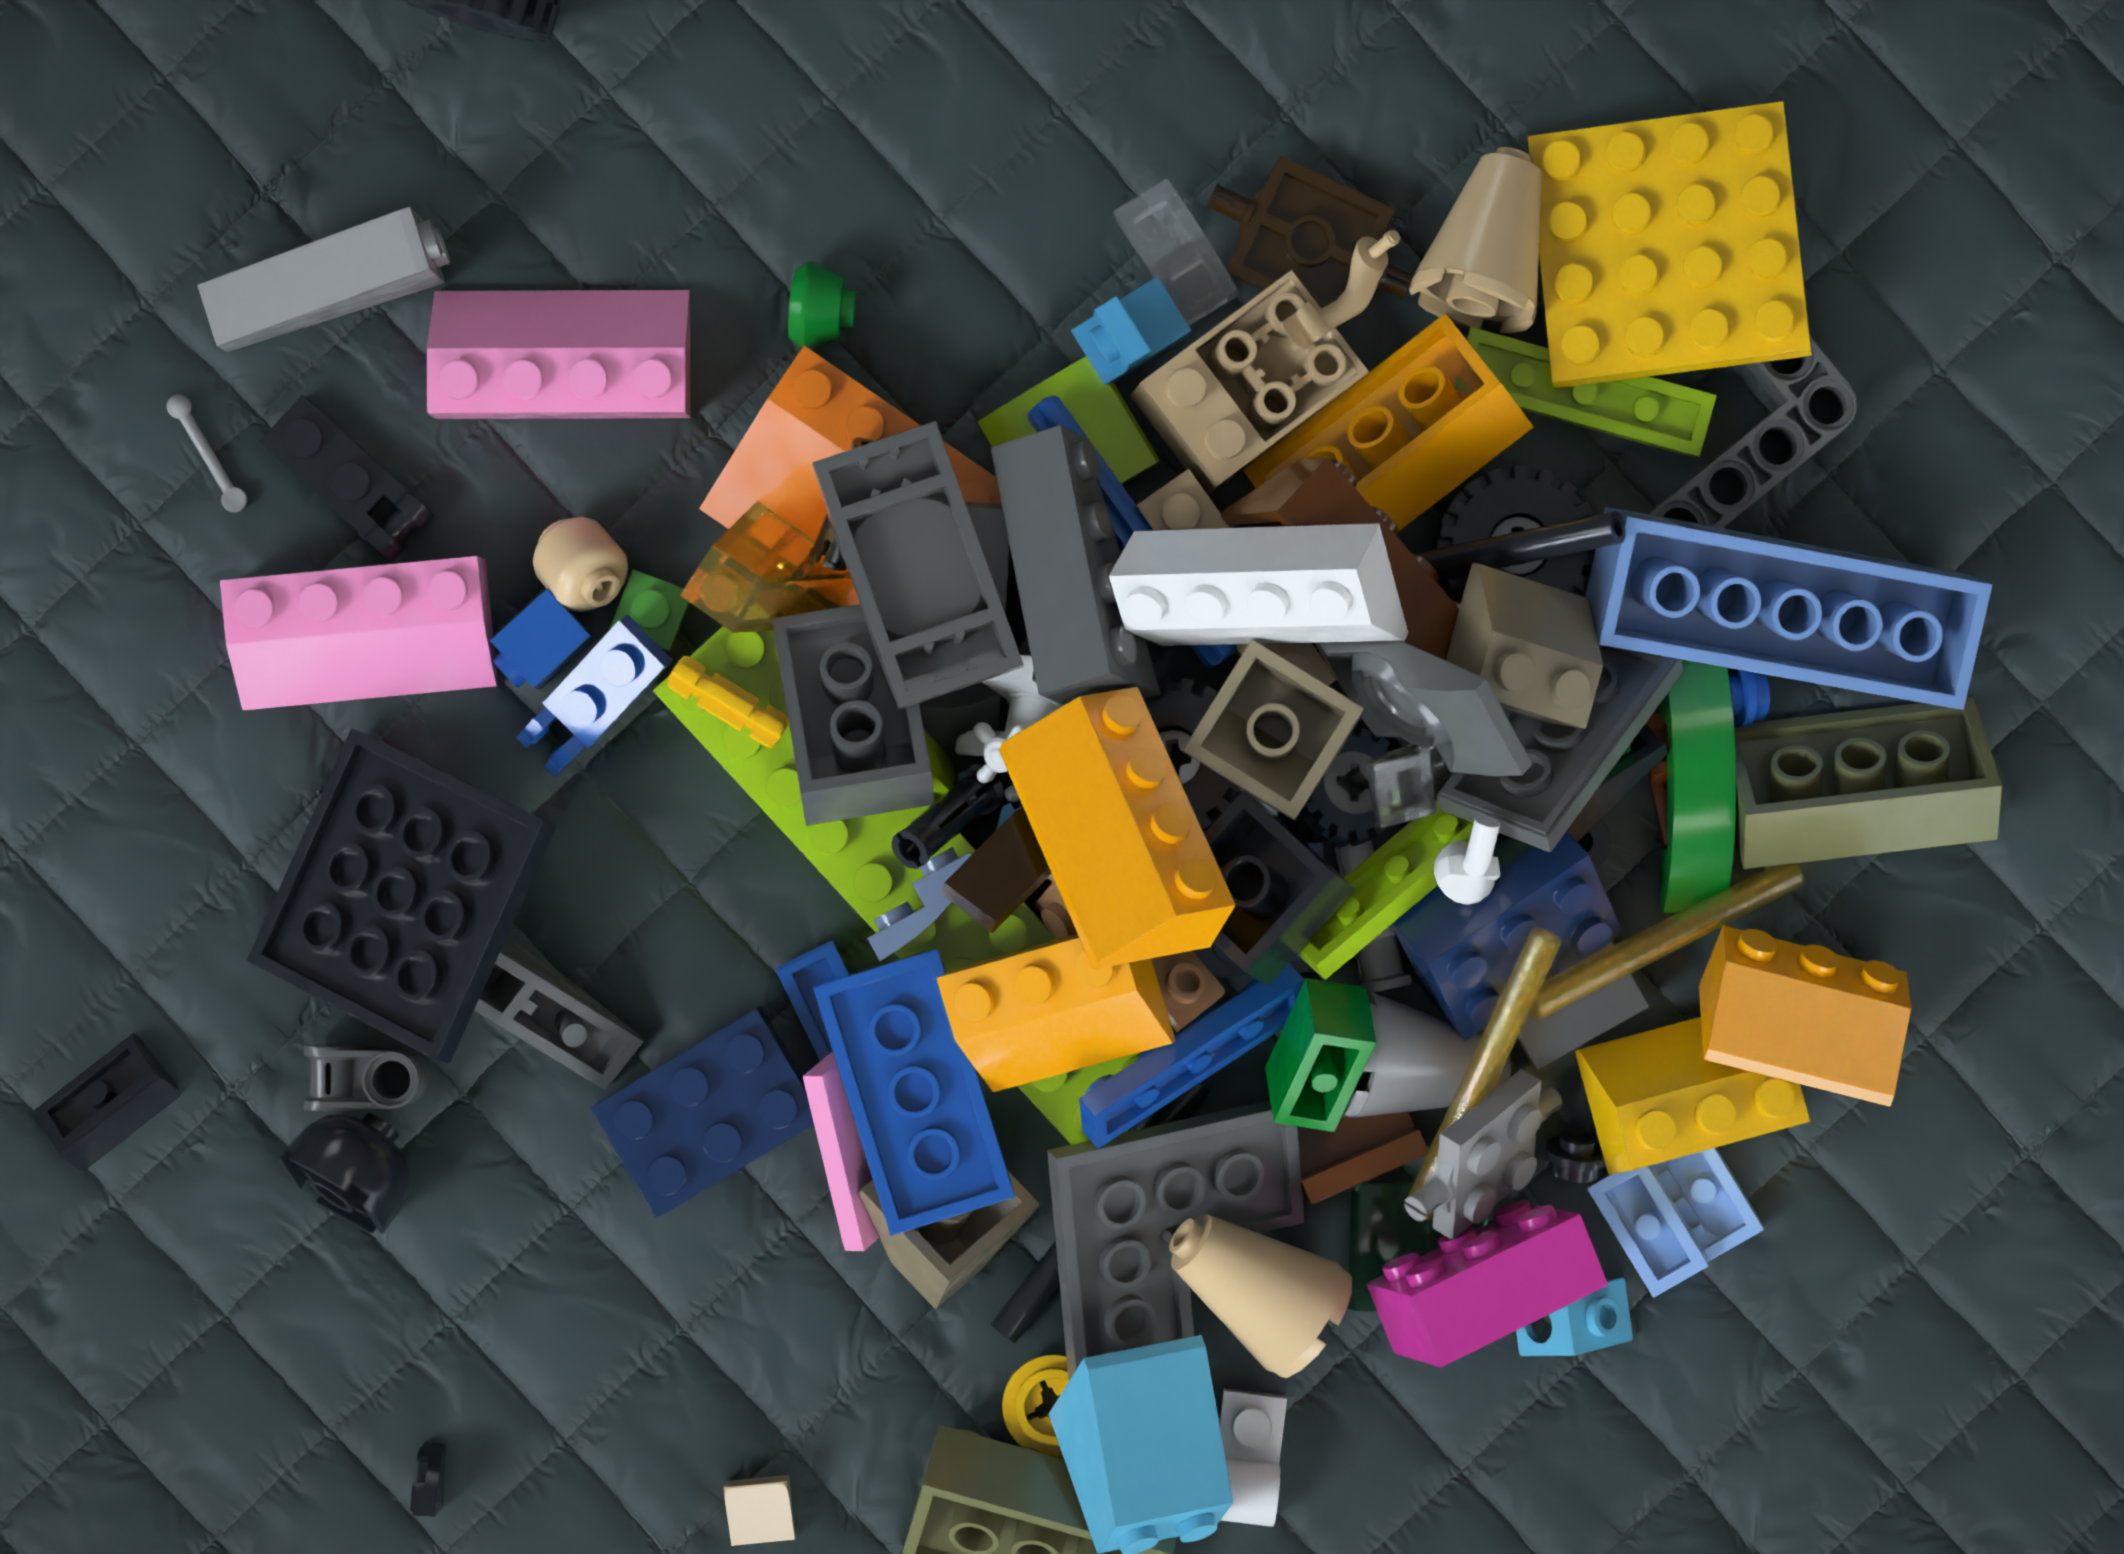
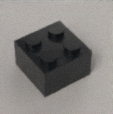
M1243 790L1204 833L1235 902V907L1214 940V943L1245 973L1269 986L1356 889L1268 807Z

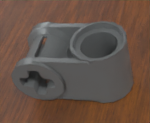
M349 1044L304 1045V1056L310 1058V1097L304 1099V1110L357 1111L361 1109H393L415 1102L423 1096L428 1088L430 1080L428 1065L423 1057L413 1050L405 1048H361V1045ZM390 1061L400 1062L407 1068L410 1074L409 1088L402 1096L393 1095L383 1085V1069Z

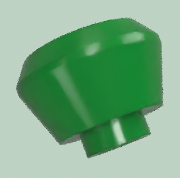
M807 261L795 268L789 301V339L800 348H803V346L809 348L839 340L841 328L853 329L857 290L845 289L844 276L813 261Z

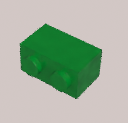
M1305 978L1265 1066L1274 1123L1335 1132L1377 1043L1366 987Z

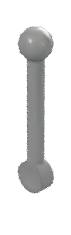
M183 394L172 395L167 401V411L171 417L181 421L223 492L221 496L223 507L229 512L238 513L243 511L248 504V496L244 490L233 486L190 413L192 409L190 399Z

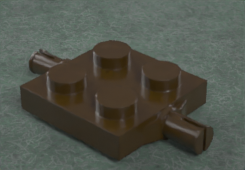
M1280 155L1267 183L1253 196L1252 200L1217 183L1212 193L1213 196L1210 197L1206 206L1207 209L1210 208L1241 223L1239 226L1238 245L1225 271L1226 275L1260 291H1264L1292 270L1321 309L1336 301L1345 291L1357 241L1366 236L1373 237L1379 241L1395 211L1394 208ZM1388 264L1377 287L1403 299L1408 289L1407 286H1409L1414 274Z

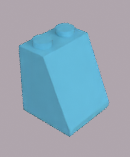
M1202 1335L1083 1358L1049 1412V1417L1097 1554L1118 1549L1121 1550L1122 1554H1138L1152 1548L1160 1540L1180 1537L1182 1542H1194L1213 1534L1217 1530V1524L1233 1504V1497L1208 1356Z

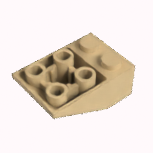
M1292 270L1141 381L1130 395L1186 470L1190 469L1208 496L1369 373L1336 328L1305 350H1299L1293 344L1280 323L1296 313L1298 308L1309 301L1313 303L1318 311L1321 308Z

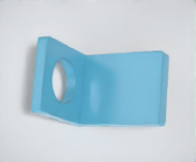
M1608 1279V1286L1549 1314L1552 1332L1547 1341H1542L1535 1335L1531 1324L1516 1330L1520 1356H1575L1632 1341L1633 1334L1625 1279Z

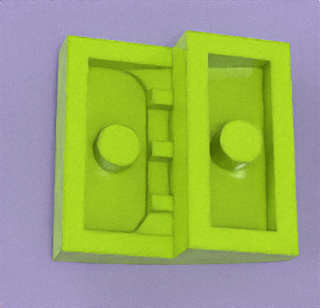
M1087 356L1047 378L978 421L992 447L1037 433L1029 422L1027 414L1038 402L1055 395L1063 402L1122 485L1160 462L1114 382L1105 386Z

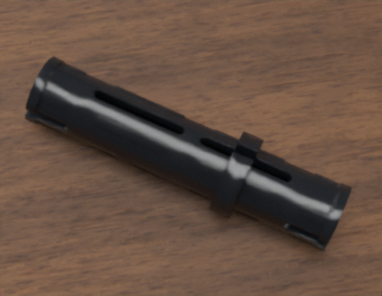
M985 760L979 765L973 764L963 769L956 776L954 786L940 799L935 801V805L929 806L910 825L893 837L891 844L896 858L908 868L918 869L922 865L924 866L931 856L952 838L956 837L978 815L990 814L1002 803L1005 789L1013 785L1008 771L997 772L992 781L981 783L977 779V772L986 764Z

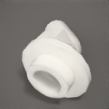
M1487 816L1475 817L1469 842L1458 841L1450 843L1439 852L1435 860L1434 875L1438 886L1447 897L1457 903L1466 905L1479 903L1491 893L1495 881L1500 877L1498 857L1493 856L1500 828V822Z

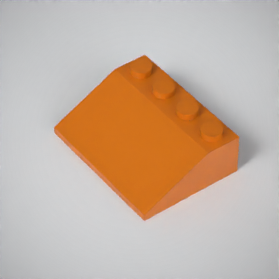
M803 346L767 398L699 509L839 606L858 605L860 602L848 569L846 571H835L821 566L825 559L824 555H822L820 562L817 563L809 557L810 549L814 546L827 512L812 463L851 450L854 438L862 437L878 441L921 425L815 352ZM944 442L964 501L1001 504L997 478Z

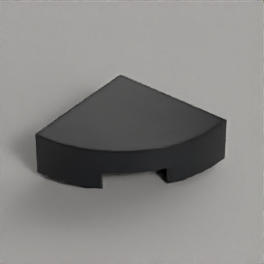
M424 1443L418 1451L417 1483L412 1484L410 1512H413V1516L435 1517L443 1508L446 1444Z

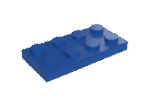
M938 947L813 987L890 1236L1015 1198V1192L977 1071L958 1046L953 1036L936 979L946 973Z

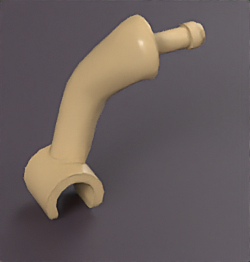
M1387 231L1379 241L1368 236L1357 241L1351 261L1347 287L1336 301L1319 311L1309 301L1298 308L1296 313L1280 323L1283 330L1299 350L1307 349L1332 329L1362 313L1368 307L1379 280L1388 265L1389 259L1386 251L1396 246L1400 241V235L1397 231Z

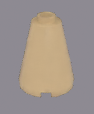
M1500 147L1496 150V153H1488L1480 158L1413 275L1409 291L1411 295L1417 292L1421 293L1418 305L1424 310L1438 317L1446 313L1453 323L1466 328L1481 329L1483 319L1502 322L1500 333L1526 331L1533 324L1537 311L1542 172L1533 164V158L1528 153L1511 147Z
M1208 1214L1202 1215L1196 1220L1187 1219L1174 1233L1169 1245V1250L1173 1253L1171 1266L1253 1357L1267 1371L1273 1372L1280 1377L1288 1378L1303 1370L1319 1355L1326 1343L1318 1339V1335L1328 1320L1339 1326L1352 1294V1276L1337 1262Z

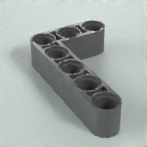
M1811 337L1812 356L1798 357L1796 370L1792 374L1778 373L1772 368L1769 361L1744 364L1778 406L1646 514L1663 517L1667 511H1676L1682 513L1689 522L1724 528L1852 422L1857 411V397L1852 387ZM1815 391L1827 392L1837 402L1838 413L1832 424L1820 423L1812 417L1809 411V400ZM1765 431H1775L1785 437L1789 446V453L1783 464L1775 465L1769 463L1761 455L1759 442ZM1716 471H1726L1736 477L1740 493L1733 505L1721 504L1713 498L1709 484L1711 477Z

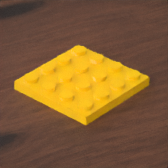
M1783 101L1527 136L1529 155L1533 158V164L1542 172L1539 256L1551 376L1554 388L1812 356Z

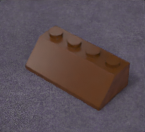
M1329 457L1299 459L1229 506L1221 514L1220 517L1230 528L1379 523L1408 629V635L1403 642L1446 660L1461 603L1451 600L1438 585L1439 576L1433 566L1421 556L1411 553L1396 536L1398 528L1394 521L1379 508L1370 506L1356 490L1357 480L1355 476L1339 461Z

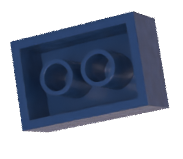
M1567 831L1551 853L1511 837L1494 848L1493 856L1498 857L1500 877L1495 881L1491 893L1479 903L1469 905L1457 903L1447 897L1440 887L1437 886L1391 924L1427 997L1465 1041L1485 1027L1497 1022L1501 1016L1536 992L1547 988L1555 979L1590 955L1601 951L1609 942L1623 934L1589 854Z
M761 1006L590 1108L656 1219L814 1125L803 1076Z

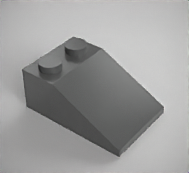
M861 605L772 618L806 826L935 805L932 773L919 703L901 710L898 709L872 643Z

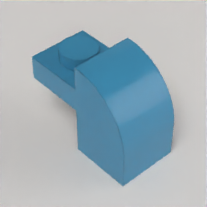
M1158 276L1120 300L1117 296L1094 309L1093 316L1071 330L1105 386L1127 376L1189 338L1192 331Z

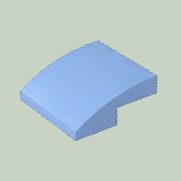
M1717 1148L1636 1170L1609 1175L1607 1173L1587 1187V1190L1653 1298L1709 1266V1261L1764 1230L1763 1223Z

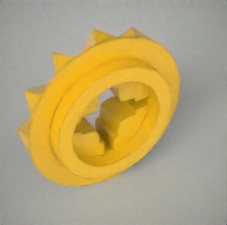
M1060 1354L1032 1358L1012 1374L1005 1388L1002 1403L1004 1421L1012 1437L1022 1447H1030L1054 1457H1063L1049 1414L1041 1417L1037 1414L1031 1418H1028L1027 1415L1034 1412L1035 1407L1043 1403L1041 1381L1045 1380L1048 1388L1052 1387L1057 1396L1061 1395L1069 1382L1067 1358Z

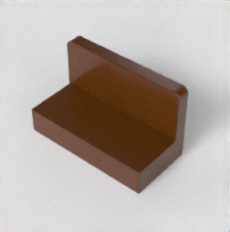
M1409 1112L1356 1118L1341 1117L1335 1132L1297 1126L1301 1168L1300 1181L1306 1198L1311 1204L1429 1154L1422 1134L1414 1126Z

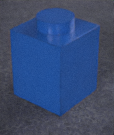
M546 589L490 641L501 652L493 659V662L517 688L527 681L533 688L540 690L596 638L571 610H567Z

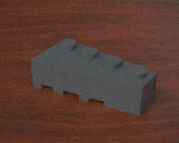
M1058 425L991 447L1039 695L1065 705L1079 696L1133 687L1139 688L1143 699L1160 695V688L1146 640L1125 630L1109 579V575L1120 557V551L1099 483L1100 465L1093 445L1087 438L1062 425Z

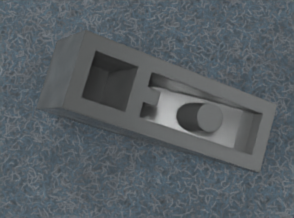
M507 936L474 1011L606 1090L644 1042L642 1037L529 947L513 937Z

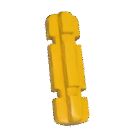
M683 656L678 661L667 681V686L670 690L687 700L691 695L699 699L696 703L698 707L740 732L743 727L748 728L752 731L749 737L767 748H773L779 742L789 724L788 716L770 704H768L766 709L758 705L760 698L716 672L713 677L705 674L708 667L689 656Z

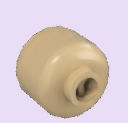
M586 517L563 519L551 524L540 536L532 561L535 574L542 584L567 610L575 612L595 610L610 603L625 583L629 567L627 556L620 546L597 521Z

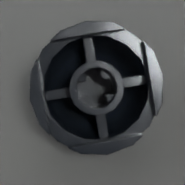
M367 1113L363 1120L347 1114L327 1115L307 1125L291 1141L278 1159L281 1170L297 1187L301 1189L307 1179L310 1180L311 1187L320 1195L316 1201L318 1204L345 1222L373 1234L378 1229L380 1234H383L399 1213L408 1195L410 1173L406 1157L394 1144L399 1134L390 1124L371 1113Z

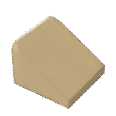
M789 1475L725 1482L723 1489L731 1546L795 1539Z

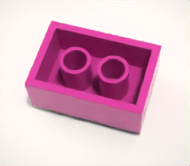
M1519 1200L1497 1209L1493 1213L1495 1221L1477 1230H1474L1473 1226H1469L1454 1240L1443 1235L1438 1239L1440 1248L1421 1257H1419L1418 1253H1410L1386 1263L1382 1267L1384 1275L1367 1282L1366 1285L1393 1352L1441 1368L1608 1286L1581 1215L1554 1209L1553 1205L1540 1206L1530 1204L1529 1200Z

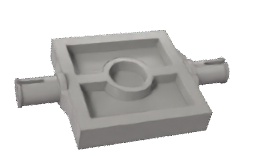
M1520 1069L1440 1133L1439 1154L1434 1172L1423 1187L1405 1199L1407 1203L1404 1205L1408 1214L1417 1221H1423L1434 1211L1433 1229L1451 1240H1454L1473 1223L1483 1222L1497 1203L1513 1190L1518 1191L1524 1188L1533 1177L1537 1166V1159L1534 1157L1536 1132L1544 1120L1562 1108L1560 1105L1562 1104V1098L1559 1093L1549 1086L1541 1089L1540 1079Z

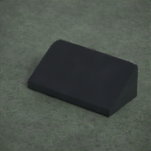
M132 1033L33 1110L59 1156L77 1169L85 1170L179 1098L181 1092L140 1037Z

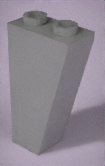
M407 207L198 284L197 286L216 346L226 352H230L444 284L445 280L441 266L450 264V258L439 227L434 228L431 219L424 221L411 207Z

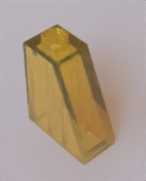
M756 501L711 546L680 596L731 632L740 633L774 630L772 618L839 608L854 585L848 569L846 571H835L821 566L825 559L824 555H822L820 562L817 563L809 557L810 549L814 546L815 540L759 501Z

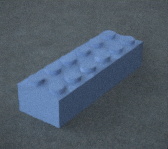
M1605 506L1604 513L1617 511L1621 515L1625 524L1626 535L1623 543L1597 548L1594 554L1585 598H1588L1599 645L1964 710L1993 584L1961 572Z

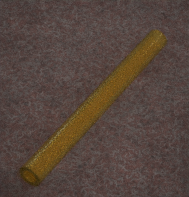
M1796 863L1771 866L1525 990L1522 994L1524 1005L1535 1020H1540L1710 934L1723 925H1727L1802 887V873Z
M1539 927L1531 929L1408 1197L1427 1183L1428 1178L1433 1174L1438 1160L1440 1133L1493 1091L1562 943V940L1554 933ZM1434 1211L1425 1220H1432Z

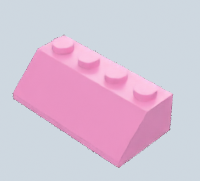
M690 290L434 291L427 343V413L436 419L691 418Z
M472 556L220 580L226 647L242 710L498 687L496 664L493 662L495 650L494 645L490 641L493 638L487 565L486 560L481 557Z

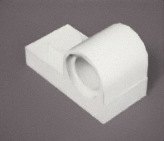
M1223 1388L1219 1424L1233 1504L1221 1521L1274 1526L1280 1489L1281 1469L1279 1461L1287 1397L1285 1395Z

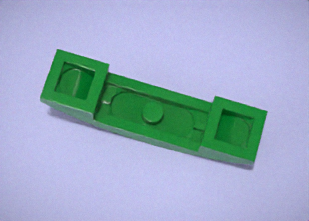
M1682 660L1684 672L1660 703V722L1667 724L1668 750L1667 848H1660V912L1725 911L1732 872L1736 822V752L1728 670L1726 667Z

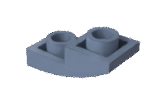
M951 847L929 859L924 866L920 867L924 877L914 882L913 886L924 907L914 912L907 901L874 919L879 931L867 939L879 961L899 950L918 936L947 908L951 901L942 895L944 882L972 855L971 852L958 858L954 848Z

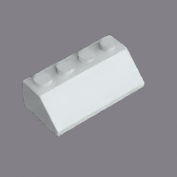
M1379 523L1134 531L1109 575L1125 630L1162 646L1249 644L1251 640L1259 644L1405 641L1408 635L1407 625Z

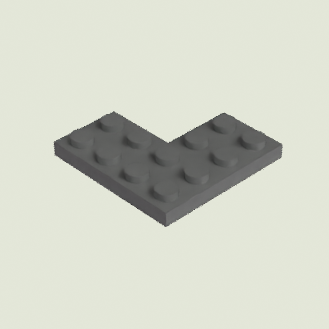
M1270 1100L1122 1133L1099 1149L1091 1141L1047 1150L1068 1379H1071L1083 1358L1194 1336L1190 1287L1172 1268L1171 1259L1173 1253L1169 1250L1174 1233L1187 1219L1196 1220L1200 1216L1208 1214L1257 1233L1305 1223L1302 1183L1300 1181L1297 1126L1274 1123Z

